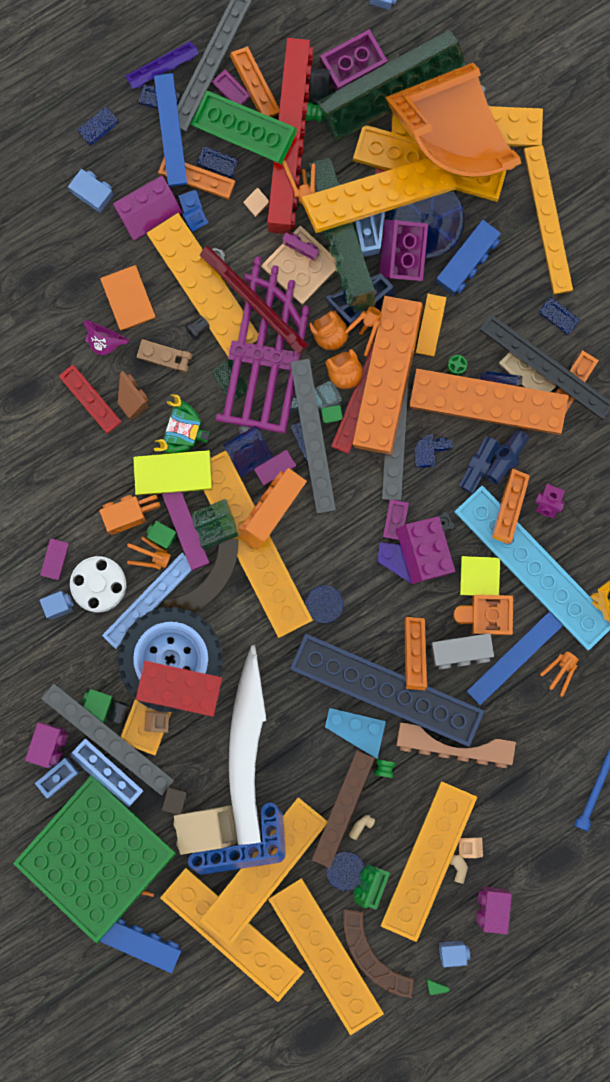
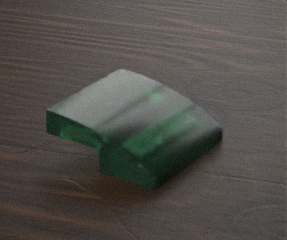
M226 499L191 513L194 528L198 532L200 545L203 550L239 536Z

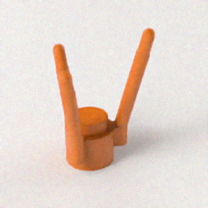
M283 160L282 164L294 190L295 198H299V203L302 204L303 196L316 193L315 164H312L311 185H307L306 171L302 169L303 185L299 186L298 190L286 161Z
M369 307L366 312L362 311L361 315L345 330L347 334L362 319L364 326L359 333L360 335H363L368 326H373L364 356H368L376 330L381 323L379 319L382 314L375 307Z
M145 537L141 539L158 551L153 553L130 543L127 544L129 548L153 557L152 562H155L154 564L127 561V564L152 567L159 570L161 567L166 569L171 554L167 553L168 550L159 547Z
M566 651L564 655L560 654L554 662L541 672L540 676H544L561 662L559 666L562 669L551 684L550 690H553L564 672L569 671L560 696L563 697L571 677L578 667L576 663L579 659Z

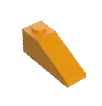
M427 295L416 354L434 357L447 297Z

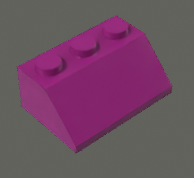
M163 176L113 203L117 214L133 241L146 235L147 232L175 214H182Z
M384 220L379 274H382L385 278L423 281L428 232L427 223Z

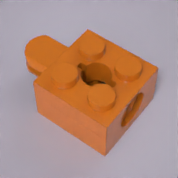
M128 495L121 498L119 503L114 504V502L103 505V509L99 511L107 532L112 536L146 523L144 513L161 506L159 502L147 505L158 499L157 495L140 501L136 496Z
M473 595L472 606L460 605L454 610V620L459 624H472V635L511 636L513 635V596Z

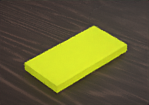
M209 450L133 457L135 494L137 496L212 489Z

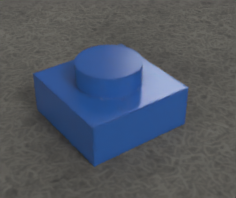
M196 190L178 196L184 213L197 205L202 209Z
M199 205L183 213L192 232L208 223Z

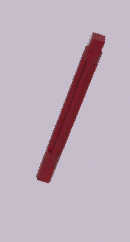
M209 246L202 250L199 256L298 354L306 349L308 344Z

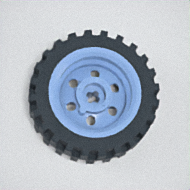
M162 607L147 612L135 620L128 628L120 644L118 667L125 688L135 700L144 661L167 665L165 657L172 655L175 664L171 663L168 666L181 669L189 666L191 671L217 677L221 676L223 651L219 643V637L213 631V627L202 619L203 617L187 609ZM168 637L174 638L173 644L167 643ZM152 646H155L157 648V652L155 654H152L150 652V648ZM185 647H189L191 649V652L189 654L184 653L183 650ZM139 701L144 706L160 712L182 711Z

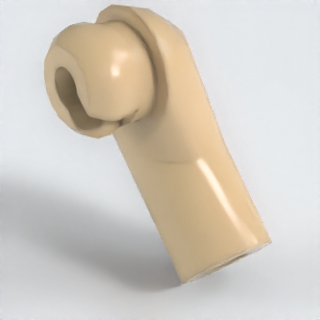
M370 815L363 816L354 824L349 836L357 840L364 826L372 828L375 819L371 818Z
M453 855L450 864L454 865L457 870L454 881L464 884L468 866L463 857Z

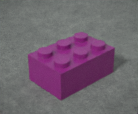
M370 29L320 55V65L323 69L330 70L329 81L337 95L386 70L388 63Z
M439 516L409 523L396 529L412 584L443 577L455 572Z
M37 723L25 761L46 768L55 767L61 762L63 753H60L63 745L66 746L69 735L66 734L67 730L48 723Z
M482 886V891H478L480 911H476V922L484 932L508 934L512 894L506 889Z

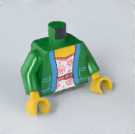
M171 394L175 401L174 403L167 401V404L176 406V408L173 407L164 438L155 440V442L160 443V448H154V450L172 454L184 453L191 448H195L197 440L207 443L210 432L200 429L202 422L199 414L192 406L182 401L178 395Z

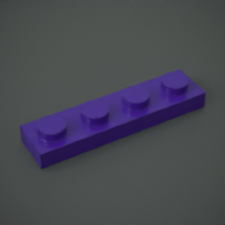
M189 41L125 77L133 89L139 88L145 82L154 79V76L162 75V73L177 68L179 64L192 60L199 53L194 44Z

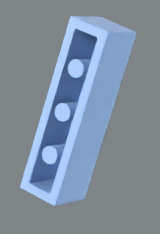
M84 739L72 752L70 757L127 808L143 792L140 787L88 740Z

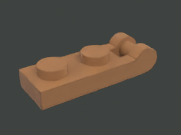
M143 339L137 353V359L184 373L188 372L189 367L187 365L193 356L189 352ZM177 357L182 358L180 364L175 363Z

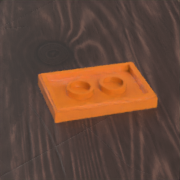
M136 265L100 278L120 331L156 318Z

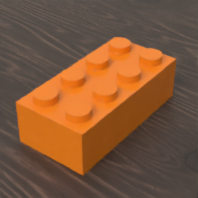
M289 468L285 472L280 471L272 481V486L260 498L263 502L259 501L249 514L252 518L248 516L239 528L241 533L238 537L257 550L266 541L307 481Z

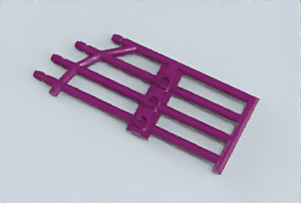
M255 257L252 273H245L244 281L250 282L249 287L254 292L257 285L267 289L265 303L270 308H272L274 295L282 301L284 305L281 319L288 324L290 314L298 328L297 334L304 340L309 307L303 306L302 316L300 317L292 303L295 281L289 280L285 295L276 286L279 267L273 265L269 282L258 277L261 258ZM245 302L238 341L232 340L228 359L234 360L224 412L223 414L217 413L216 421L286 433L295 387L290 362L299 361L301 353L298 354L295 350H283L284 339L279 334L275 348L264 346L268 323L263 318L261 319L257 344L245 343L252 307ZM241 362L252 364L242 418L231 416ZM262 365L271 367L261 421H256L249 418L259 368ZM284 369L290 370L280 424L278 425L268 423L278 370Z

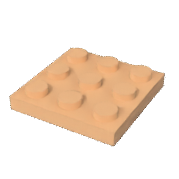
M299 226L293 233L298 235L302 242L306 244L310 242L318 248L319 257L316 262L282 244L261 265V268L271 275L273 265L278 266L277 283L285 290L288 289L289 280H294L293 298L303 306L341 266V263L304 228Z

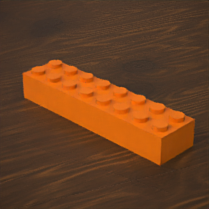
M384 296L381 310L382 316L379 320L381 323L376 333L353 446L357 449L388 455L393 453L423 313V304L421 302Z
M416 369L410 408L561 435L569 395Z

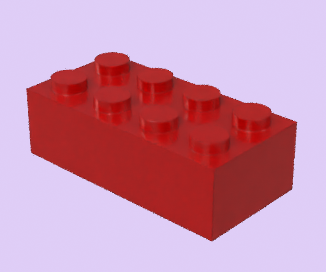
M144 661L136 700L213 717L222 677Z

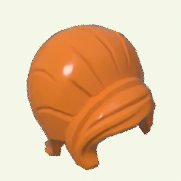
M330 311L314 321L313 325L312 323L309 324L316 343L325 350H336L347 341L348 333H345L347 325L336 311Z
M352 349L349 352H342L333 356L325 362L330 381L340 389L353 388L362 379L363 368Z

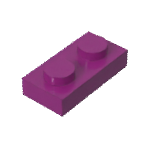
M285 233L282 238L284 245L316 262L319 257V250H317L318 248L314 244L302 242L301 238L294 233H291V235Z
M390 499L383 538L399 540L396 529L405 525L409 503Z

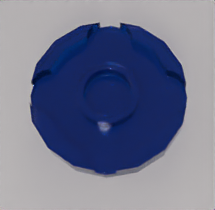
M322 585L315 587L309 592L305 606L312 620L327 624L339 618L343 611L344 602L337 589Z
M352 852L337 853L332 867H327L326 874L333 887L342 891H350L359 886L361 882L360 875L365 867L358 855Z

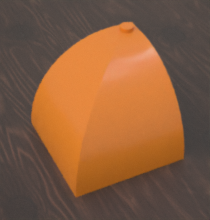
M474 63L386 97V100L394 116L432 162L455 174L486 176L504 170H511L521 164L519 155L514 150H511L492 116L478 78L481 76L480 70Z

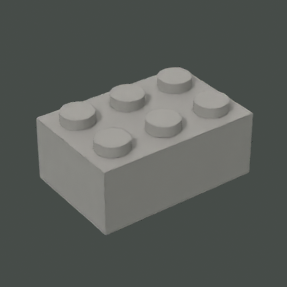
M491 634L438 641L430 644L433 666H438L439 670L451 668V664L456 663L458 667L471 665L470 661L475 660L477 664L490 662V658L494 657Z

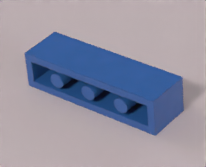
M482 220L437 277L436 284L452 296L456 292L460 294L466 286L464 282L467 278L472 279L478 271L476 269L478 264H483L489 257L488 251L498 246L501 241L499 240L501 233Z
M122 918L100 940L104 944L170 973L173 972L182 951L178 943L171 940L165 942L161 940L162 937L153 932L147 934L143 932L144 928L133 924L131 927L125 924L126 920Z

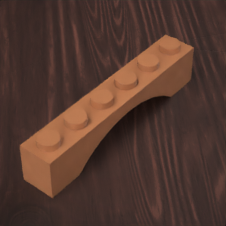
M406 723L399 724L396 746H400L402 751L411 752V749L414 748L419 749L420 754L430 755L431 752H437L438 757L450 758V755L458 756L457 760L469 762V758L477 759L476 763L488 765V761L496 762L495 766L507 768V764H513L516 742L493 739L477 747L455 748L436 741L420 726Z

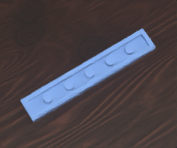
M181 553L102 635L115 649L120 646L126 631L135 620L149 611H154L192 571L186 556Z

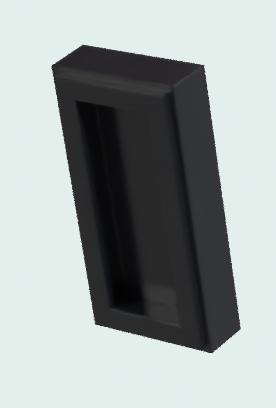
M311 68L309 102L313 105L322 103L323 106H327L330 70Z

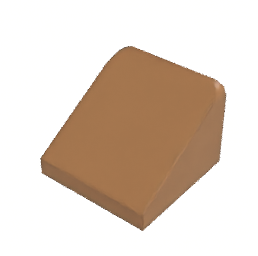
M146 712L144 731L168 733L169 713Z

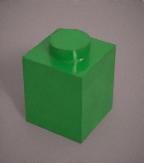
M158 521L155 524L151 523L146 531L148 534L147 538L166 550H169L177 536V532Z

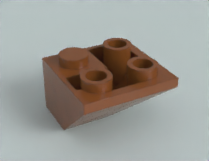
M122 371L119 381L118 404L129 420L132 421L149 408L147 404L149 400L142 389H136L138 385L130 373L126 375Z

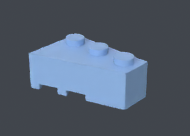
M385 212L354 221L361 257L380 254Z

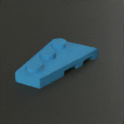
M329 708L325 727L374 758H378L386 721Z

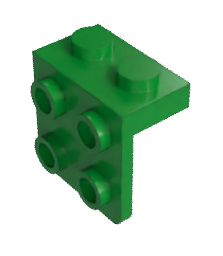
M367 864L366 868H363L361 872L359 887L357 886L354 890V902L364 908L370 907L377 910L390 872Z

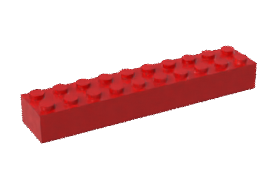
M287 38L279 121L298 129L284 160L299 190L300 176L297 174H301L302 157L299 156H303L304 139L302 138H305L306 120L303 119H306L307 102L305 101L309 100L308 83H310L311 65L313 63V47H310V40ZM274 162L268 214V232L288 233L291 235V229H295L296 213L293 210L297 211L298 198H295L294 190L283 164Z

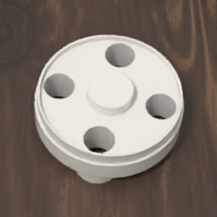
M95 556L83 560L76 566L71 575L70 590L74 600L82 608L91 612L100 613L113 609L122 601L126 593L127 583L123 570L117 563L106 557ZM100 561L107 562V568L103 571L97 568ZM77 576L84 577V583L80 586L75 584ZM116 583L122 585V590L119 593L112 591V587ZM93 598L99 600L97 608L90 607V601Z

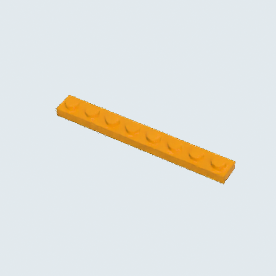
M543 145L524 148L553 295L572 292L573 287Z

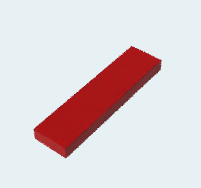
M71 365L59 375V378L107 435L122 423L74 365Z

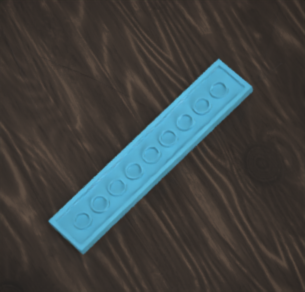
M481 486L454 513L575 639L589 651L610 630V622L604 620L603 612L592 605V598L518 522L510 544L491 538L501 504Z

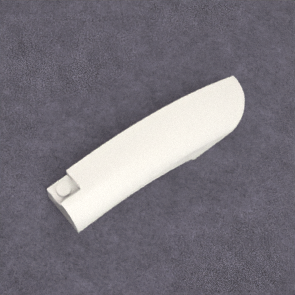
M255 645L250 647L241 674L230 731L229 782L238 845L259 843L262 840L255 797V763L262 724L267 719Z

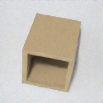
M232 805L174 815V828L177 832V847L180 855L221 849L238 844Z

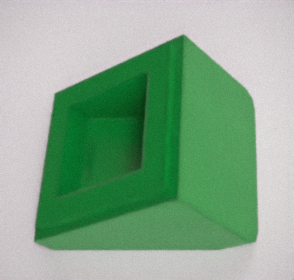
M339 405L322 409L324 424L343 419Z
M426 978L430 995L449 991L447 985Z

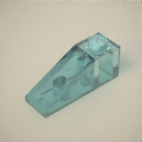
M332 381L315 388L319 412H322L323 408L340 406L342 404V398ZM297 397L292 399L290 412H299Z

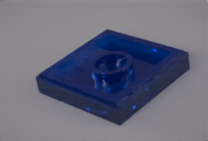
M256 426L223 445L241 477L273 458L271 451Z

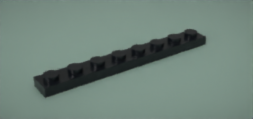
M491 314L479 331L565 394L569 395V397L599 419L603 420L609 413L610 400Z

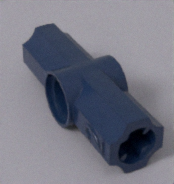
M516 429L507 443L497 448L495 452L497 458L485 474L487 480L498 485L507 471L518 464L519 458L517 456L529 440V436L526 433Z
M485 437L479 450L472 457L467 467L468 470L458 487L471 494L475 492L482 476H485L492 463L491 460L500 445L499 442L491 437Z

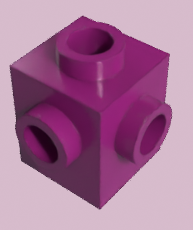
M547 484L543 492H539L535 501L538 504L536 512L554 518L557 512L561 513L565 503L562 501L565 490Z

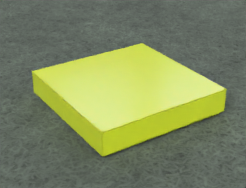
M462 556L460 595H499L500 559Z

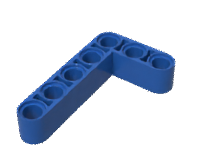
M267 803L262 807L263 842L195 852L188 859L189 866L198 874H209L275 864L283 861L286 850L282 811L273 803ZM275 811L274 816L269 817V814ZM277 829L276 834L270 836L271 831ZM278 848L277 853L271 855L272 850ZM259 851L258 856L256 858H252L253 854ZM240 854L239 859L234 861V857ZM221 857V861L215 864L216 859ZM200 860H203L202 864L197 867V863Z

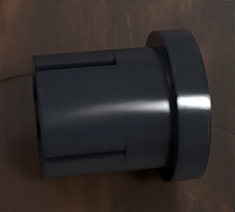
M203 316L185 325V329L195 341L210 327Z
M113 700V707L108 719L115 723L123 724L127 711L130 710L131 706L127 703Z

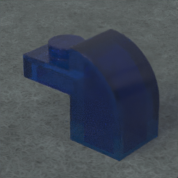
M433 434L423 437L418 442L414 451L415 468L434 467V452L452 450V440L443 437L437 438L433 442Z

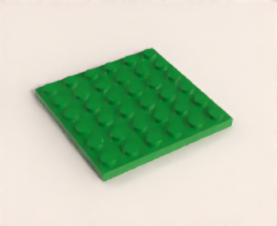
M91 775L13 864L95 943H99L177 853Z

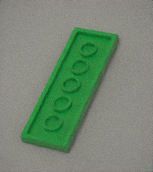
M207 90L190 124L197 129L281 165L298 131L297 128Z

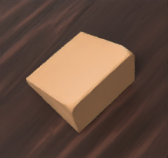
M259 188L254 190L243 202L255 217L270 204Z
M460 838L459 855L463 858L483 857L482 838Z

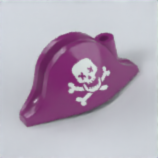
M89 320L84 321L88 332L85 341L99 355L112 353L119 345L127 344L130 341L106 327Z

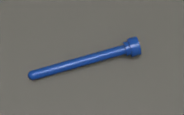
M610 748L582 816H579V819L576 818L574 826L585 831L590 829L591 820L589 818L610 769Z

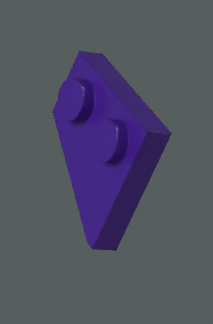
M379 543L377 562L412 584L401 545Z

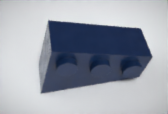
M382 274L360 282L354 287L345 288L342 292L335 295L326 296L328 306L333 311H336L349 327L361 315L362 311L366 312L369 307L379 309L383 305L384 296L393 297L395 292L393 285ZM363 319L352 329V331L363 322Z

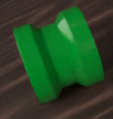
M311 102L307 103L306 121L316 120L321 122L322 103L313 105Z
M461 355L451 357L447 366L448 372L451 375L461 376L467 368V360Z
M377 759L376 764L378 766L374 775L393 778L392 769L395 767V762Z

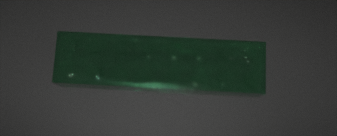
M447 30L317 101L328 132L335 141H338L391 112L392 110L388 105L386 97L466 66L459 41Z
M330 157L308 163L309 171L306 172L308 185H311L312 164H315V192L339 186ZM352 222L325 230L324 235L326 241L328 240L330 254L334 257L335 269L337 274L339 273L340 283L342 290H345L348 307L352 306L354 313L369 307H375V289Z

